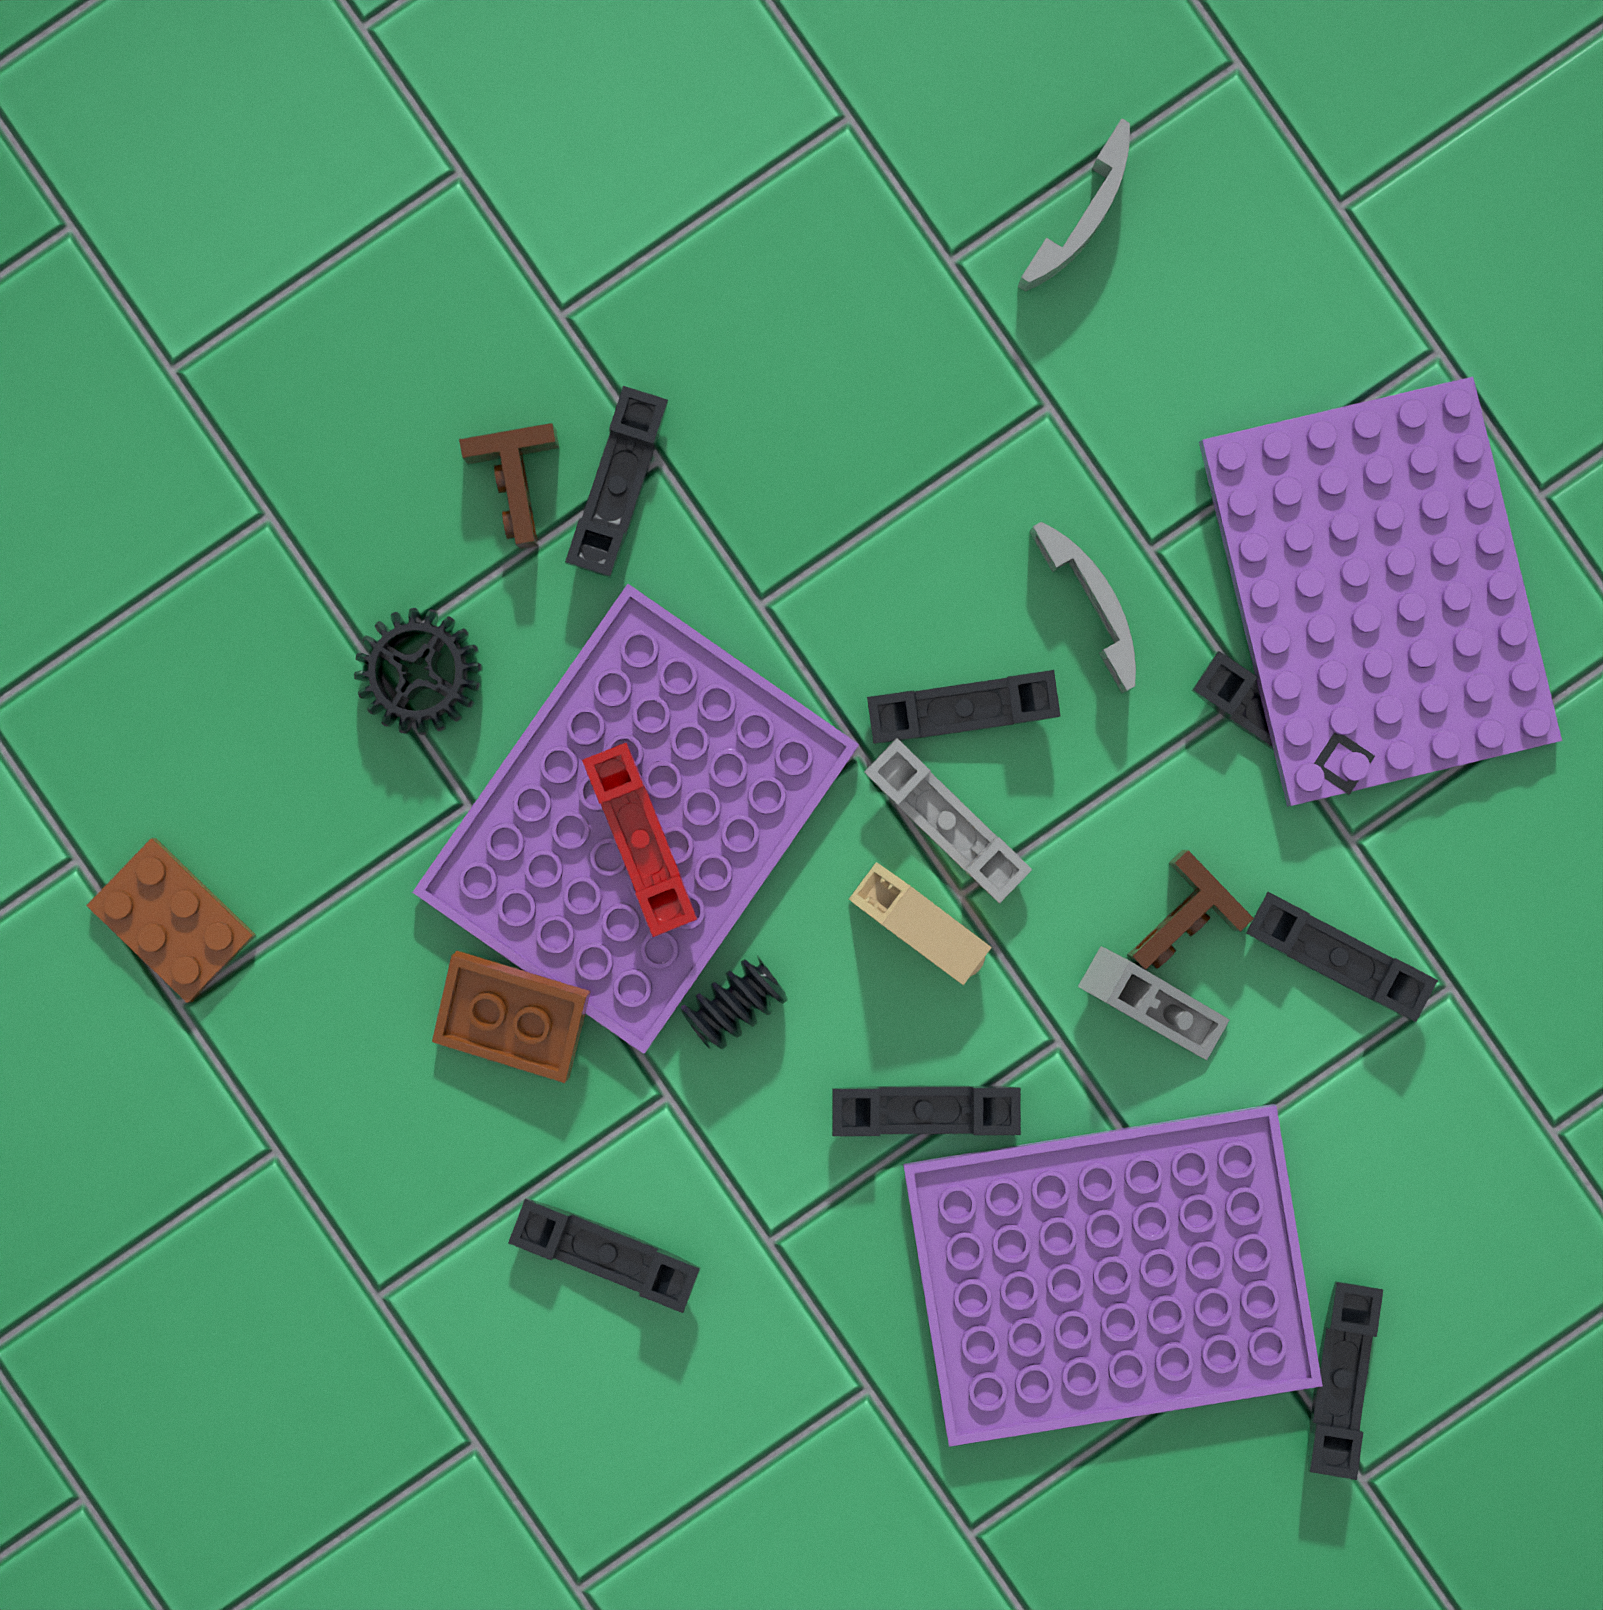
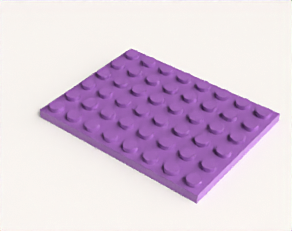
M1473 377L1211 437L1199 442L1254 672L1258 677L1256 679L1287 807L1346 793L1326 780L1321 767L1314 764L1334 732L1339 735H1345L1375 755L1372 762L1369 763L1368 758L1364 754L1352 752L1338 743L1324 764L1325 768L1346 782L1348 780H1359L1352 791L1562 741Z
M627 584L412 893L524 971L591 991L586 1014L645 1054L856 751L859 744L637 589ZM625 742L628 744L652 801L697 917L695 921L655 937L652 936L636 897L635 888L582 762L585 758Z
M1275 1104L903 1164L949 1447L1323 1386L1277 1106Z

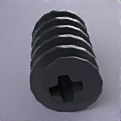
M758 955L759 965L757 967L746 959L741 961L744 972L742 978L730 970L725 973L729 984L727 989L716 982L710 984L714 999L710 1000L698 993L695 996L699 1007L698 1011L695 1012L685 1004L680 1007L688 1023L709 1049V1042L721 1049L727 1046L724 1031H727L736 1038L742 1035L740 1019L752 1027L758 1022L754 1012L755 1008L766 1015L772 1013L770 997L782 1004L788 1000L784 989Z

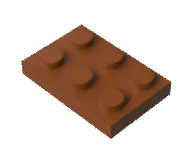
M151 838L86 905L187 1003H191L256 936L248 926L156 838Z
M456 951L451 956L432 1042L566 1083L571 1075L591 991Z

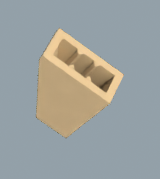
M877 862L849 898L851 902L962 985L966 983L969 977L975 975L981 969L986 954L992 948L913 887Z

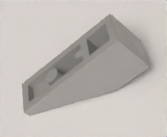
M1102 946L1099 948L1078 985L1082 990L1205 1060L1209 1058L1230 1021L1228 1018L1133 962Z

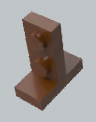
M553 423L459 439L462 458L467 464L501 459L502 464L494 465V472L499 493L507 492L510 510L502 511L507 539L515 538V543L520 549L539 546L523 455L559 448L557 431Z
M1182 850L1169 864L1194 891L1127 954L1144 970L1151 964L1155 969H1158L1167 962L1177 951L1172 944L1186 932L1191 937L1209 921L1211 917L1206 911L1210 908L1234 931L1241 932L1254 919L1189 850Z

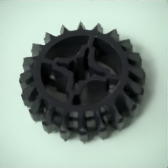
M411 608L408 614L409 623L405 624L400 613L394 612L391 614L394 629L390 630L384 623L379 621L375 624V628L382 635V638L377 641L366 635L362 640L365 645L374 649L371 656L364 653L356 654L355 659L357 661L369 664L368 671L355 672L354 678L358 681L370 682V686L362 688L358 691V695L361 699L376 697V700L369 705L367 711L372 715H376L383 709H386L387 711L382 717L381 722L386 727L393 725L396 719L400 717V733L408 734L412 722L416 721L418 734L427 735L429 730L428 720H432L437 731L442 732L446 730V723L442 715L447 713L453 721L459 722L462 716L454 706L458 702L468 708H472L474 705V701L463 694L466 688L474 691L481 689L479 682L468 680V673L482 672V664L475 662L467 663V658L475 656L479 649L476 645H468L463 648L460 646L467 640L470 634L463 628L451 635L450 633L455 626V620L450 616L446 617L440 626L437 627L438 612L430 609L426 614L424 623H422L419 610ZM411 635H433L428 644L424 643L413 654L406 655L393 648L398 641ZM444 644L450 649L455 661L456 672L453 685L443 679L437 670V663L442 655L440 651ZM400 659L416 665H421L425 660L428 666L423 669L429 671L428 676L438 682L437 685L428 680L423 681L421 679H416L412 684L409 678L413 675L408 673L409 668L401 664ZM384 660L394 665L399 672V683L395 689L397 693L393 700L389 697L383 684L382 668ZM424 689H433L445 696L441 702L428 709L415 711L404 709L409 700H414L415 696Z

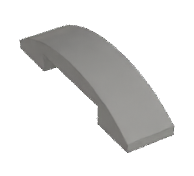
M1120 120L1096 158L1092 170L1106 178L1063 247L1048 238L1044 240L1020 279L1018 287L1025 292L1039 286L1065 268L1089 243L1100 227L1114 200L1125 171L1130 142V123L1126 120Z
M1043 522L1036 524L1030 530V534L1050 569L1054 572L1062 566L1070 564L1114 641L1113 645L1099 652V655L1121 693H1124L1135 687L1136 664L1132 636L1122 607L1110 584L1095 563L1074 542Z
M898 738L864 771L919 828L998 903H1001L1032 871L1003 840L996 836L931 773V770Z

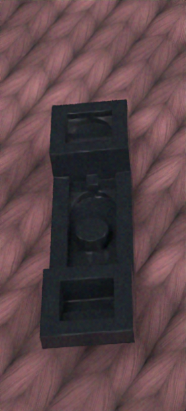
M623 386L609 427V437L583 516L579 518L565 564L611 578L651 464L668 405L667 399Z
M1218 651L1191 691L1233 724L1273 750L1256 679L1258 677ZM1334 732L1314 764L1321 767L1326 780L1346 792L1344 794L1350 795L1359 780H1348L1346 782L1325 768L1324 764L1338 743L1352 752L1364 754L1368 758L1369 763L1372 762L1375 755L1345 735H1339Z
M1054 670L947 687L867 697L873 744L893 742L896 738L900 741L1061 717Z
M1270 892L1266 893L1246 931L1247 935L1414 1022H1417L1438 982L1437 979L1397 958L1384 954Z
M962 1085L832 1088V1136H880V1134L1021 1135V1088Z
M528 1198L523 1202L508 1242L511 1245L551 1261L557 1259L640 1293L639 1296L681 1313L685 1311L701 1267L634 1236Z
M1336 1281L1334 1283L1318 1359L1323 1386L1315 1387L1313 1394L1308 1455L1309 1472L1357 1480L1364 1433L1360 1431L1372 1339L1373 1336L1377 1337L1383 1289Z

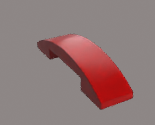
M627 742L583 759L582 762L635 888L636 897L652 936L655 937L697 920L676 861Z

